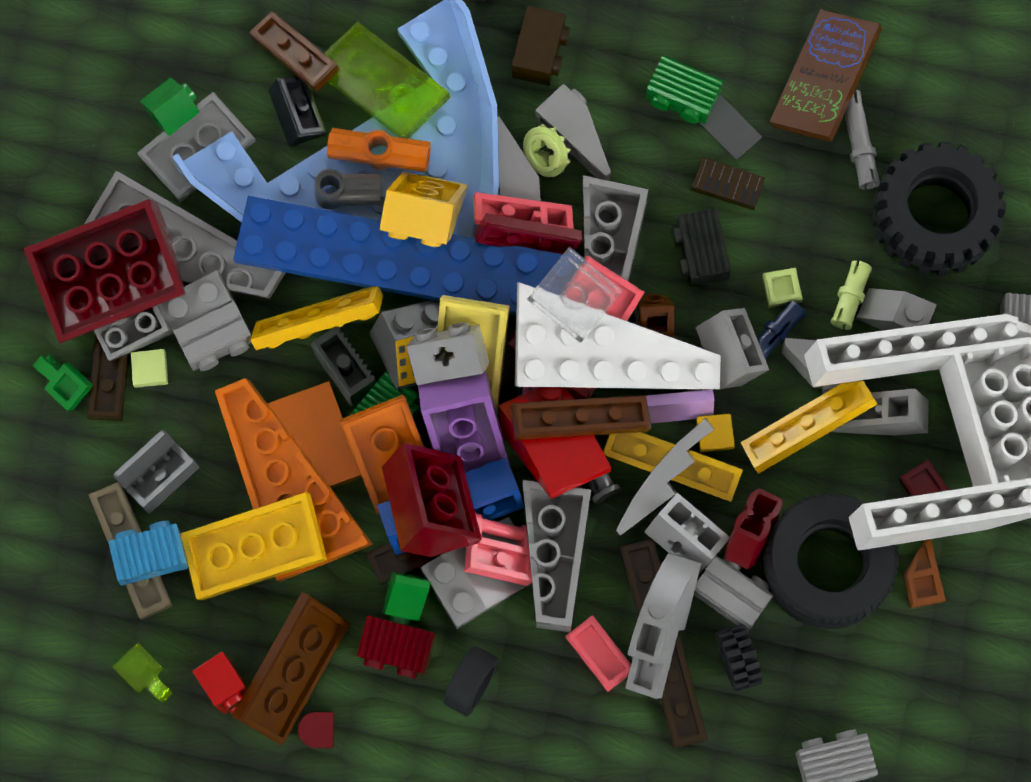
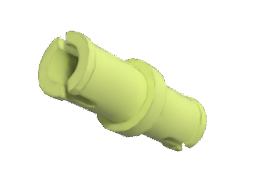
M852 261L845 284L839 288L837 294L839 301L830 321L837 328L843 329L844 324H846L845 329L850 330L858 305L864 301L865 294L863 291L869 274L872 271V267L865 262L860 261L857 267L858 262Z

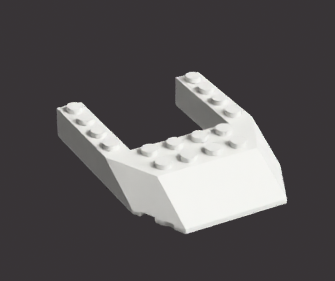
M1002 314L817 339L805 353L804 357L813 387L939 369L973 487L862 504L848 517L858 551L983 531L1031 518V325L1018 321V317Z

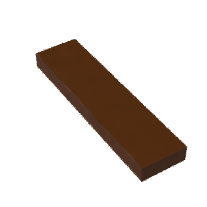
M646 395L512 403L510 407L515 440L648 432L651 429Z

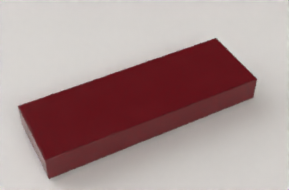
M489 213L484 215L475 231V242L498 247H511L515 245L568 256L574 254L582 241V230Z

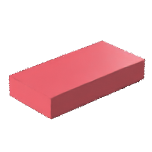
M593 615L565 636L566 640L607 692L628 677L631 667L630 662Z

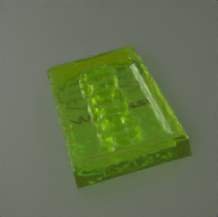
M358 21L324 53L340 69L328 82L397 137L409 139L451 98L449 91Z

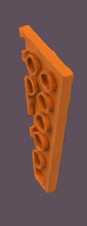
M244 378L215 390L253 510L305 492L311 494L327 560L276 576V581L282 582L373 545L250 380Z

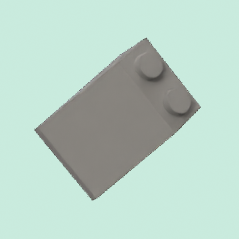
M509 517L500 521V523L514 526ZM482 533L484 538L520 546L516 540ZM466 547L446 552L421 567L423 576L431 582V589L456 630L527 587L464 572Z

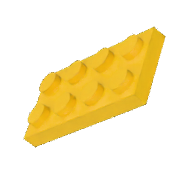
M306 492L181 533L197 600H205L327 560L311 494Z

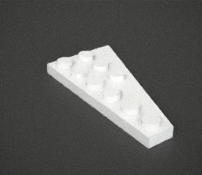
M517 282L515 386L720 389L721 355Z

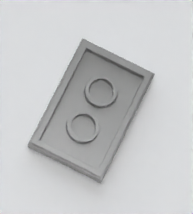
M214 92L196 105L200 113L170 136L162 132L137 153L140 159L179 203L191 195L197 188L191 185L177 170L173 160L174 155L179 154L184 161L231 131L244 150L256 142L253 135Z

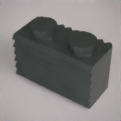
M707 209L705 211L701 210L699 212L678 215L677 226L672 227L675 246H681L683 257L679 258L682 278L688 277L689 286L728 280L731 269L718 209Z
M335 326L310 344L314 355L351 407L362 401L376 384L375 376L372 375L371 370H368L367 365L364 364L363 359L357 354L352 343H349L348 338H345V334L341 332L340 327Z

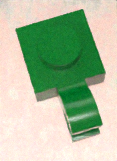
M51 354L46 358L41 355L33 365L39 373L50 381L44 389L67 411L74 410L93 386L71 363H64L61 366L60 362Z

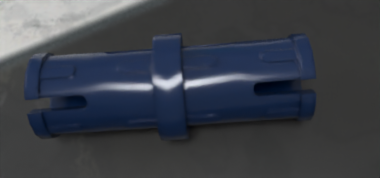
M790 300L788 305L773 321L769 320L764 325L765 330L757 337L765 359L779 343H784L785 338H788V333L806 316V312L796 302Z

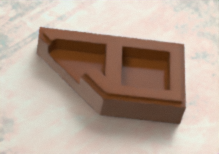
M927 539L902 575L910 609L944 603L946 601L932 540Z

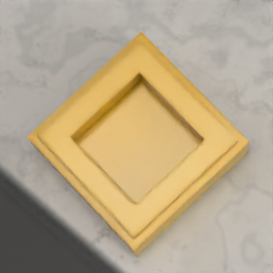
M731 414L696 418L697 425L707 418L714 427L712 432L699 441L700 452L734 449Z

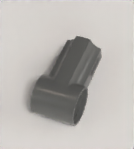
M326 169L316 176L315 199L318 205L324 209H336L341 205H380V174H341L337 170ZM332 185L338 190L329 194L322 191V188Z

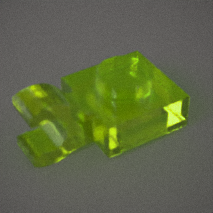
M139 643L132 647L113 666L138 693L147 687L162 703L172 694L167 686L157 677L164 668Z

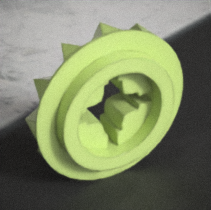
M545 124L534 127L527 132L523 141L524 155L535 172L545 177H555L561 174L570 163L567 155L571 149L565 147L563 142L566 136H559L556 127L547 128ZM546 145L547 148L552 149L554 153L550 155L549 152H544V150H540V148Z

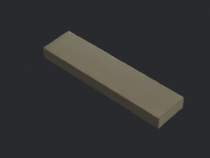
M119 482L89 494L107 541L116 539L115 535L122 531L136 530V534L142 532L125 489ZM161 576L126 585L141 620L173 606Z

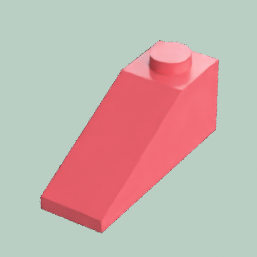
M479 192L474 193V219L477 225L480 224L484 215L489 213L574 229L572 205Z

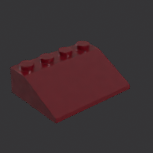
M150 199L23 248L60 344L186 295L168 229L158 203Z

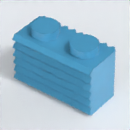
M160 521L151 524L149 531L136 534V530H126L115 535L116 539L108 541L117 581L121 586L189 568L177 524L170 525L169 521Z

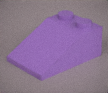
M486 370L483 374L418 385L421 413L433 450L461 456L465 472L503 458H507L510 466Z

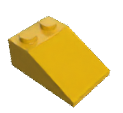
M403 171L386 190L379 230L387 231L388 236L395 239L405 240L408 239V236L419 238L421 243L427 246L440 247L441 244H447L452 237L468 185Z

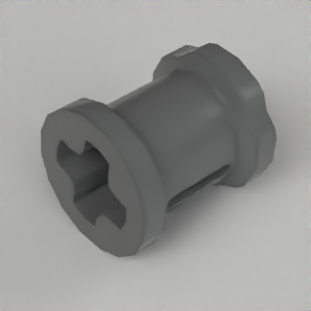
M609 473L587 482L594 495L592 497L594 504L612 497L621 490L619 484H614Z

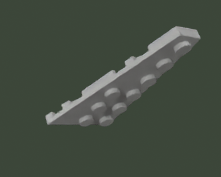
M118 171L114 173L84 223H89L150 199L158 203L171 238L183 282L192 283L217 270L220 272L229 291L270 299L285 275V272L234 263L233 258L237 240Z

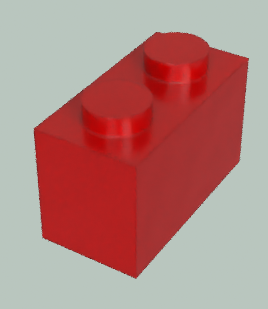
M222 651L192 672L213 705L223 714L230 711L233 715L243 699L248 686L233 662Z

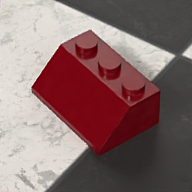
M403 442L382 466L401 551L432 557L479 543L482 538L461 456Z

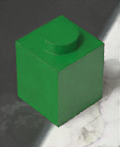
M171 77L140 101L155 124L168 136L172 135L200 113L193 102L197 97L186 83L179 85Z

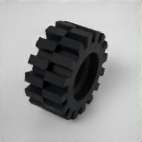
M740 624L716 632V641L721 661H723V667L734 692L761 685L763 679L759 668L760 664L745 625Z

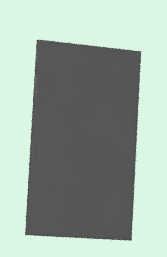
M721 94L706 124L698 121L736 160L762 138Z

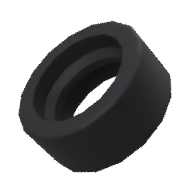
M476 645L471 647L449 683L444 695L443 704L468 717L486 691L496 670L498 657Z

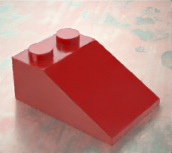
M539 387L498 405L503 437L550 499L611 472V466L594 435L515 440L510 409L512 403L574 400L565 387Z

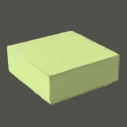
M796 268L763 273L762 279L768 308L788 305L790 300L796 303L802 302L803 298Z
M165 349L131 352L132 380L135 388L168 384Z

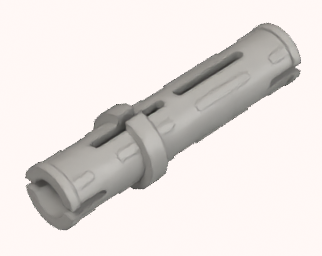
M856 90L844 114L852 148L850 158L851 162L855 163L859 188L865 189L867 187V189H872L880 184L875 164L877 153L870 141L861 92Z

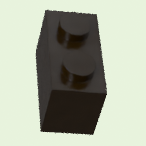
M527 6L512 63V78L550 86L553 75L559 76L563 57L558 56L560 46H567L570 34V27L565 26L566 14Z

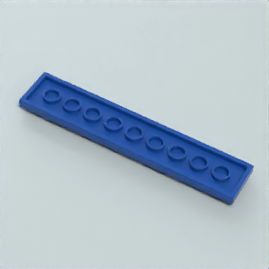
M253 196L247 197L233 258L234 263L365 288L379 287L381 291L439 302L442 295L509 305V315L516 316L517 282L561 297L577 271L580 261L579 257L515 245L511 247H498L475 242V238L452 234L447 244H441L440 247H432L422 244L419 238L408 236V239L402 240L389 237L387 231L379 230L381 220Z

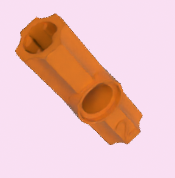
M332 128L329 133L327 157L330 159L365 163L377 170L393 167L427 172L429 167L431 142L393 137L381 130L365 133ZM382 145L387 147L383 154L375 155L371 153L372 149L376 146Z

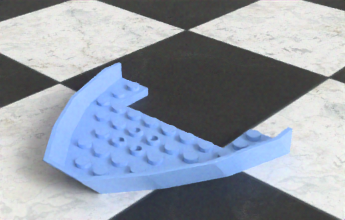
M443 0L398 28V35L431 80L427 86L428 88L422 86L420 88L421 92L416 90L390 106V109L387 108L379 113L383 117H389L387 121L392 119L391 127H403L391 129L389 128V122L384 123L386 118L376 115L352 130L365 133L381 130L393 137L431 142L430 161L427 172L393 167L377 170L365 163L330 159L327 157L328 146L267 183L232 131L184 161L179 154L174 155L173 160L177 170L191 185L241 223L248 196L381 220L386 190L403 171L467 184V193L453 234L475 238V231L479 225L475 224L473 196L475 192L498 195L499 166L497 103L470 10L463 0ZM382 145L376 146L372 149L371 153L375 155L383 154L387 147ZM326 169L337 170L341 174H380V205H341L336 209H324L318 205L315 199L316 176ZM332 185L322 188V191L329 194L338 190Z

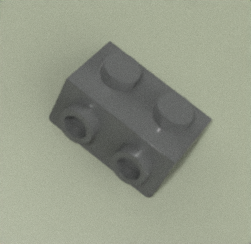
M161 430L132 458L125 462L113 476L141 507L150 514L200 467L165 430Z

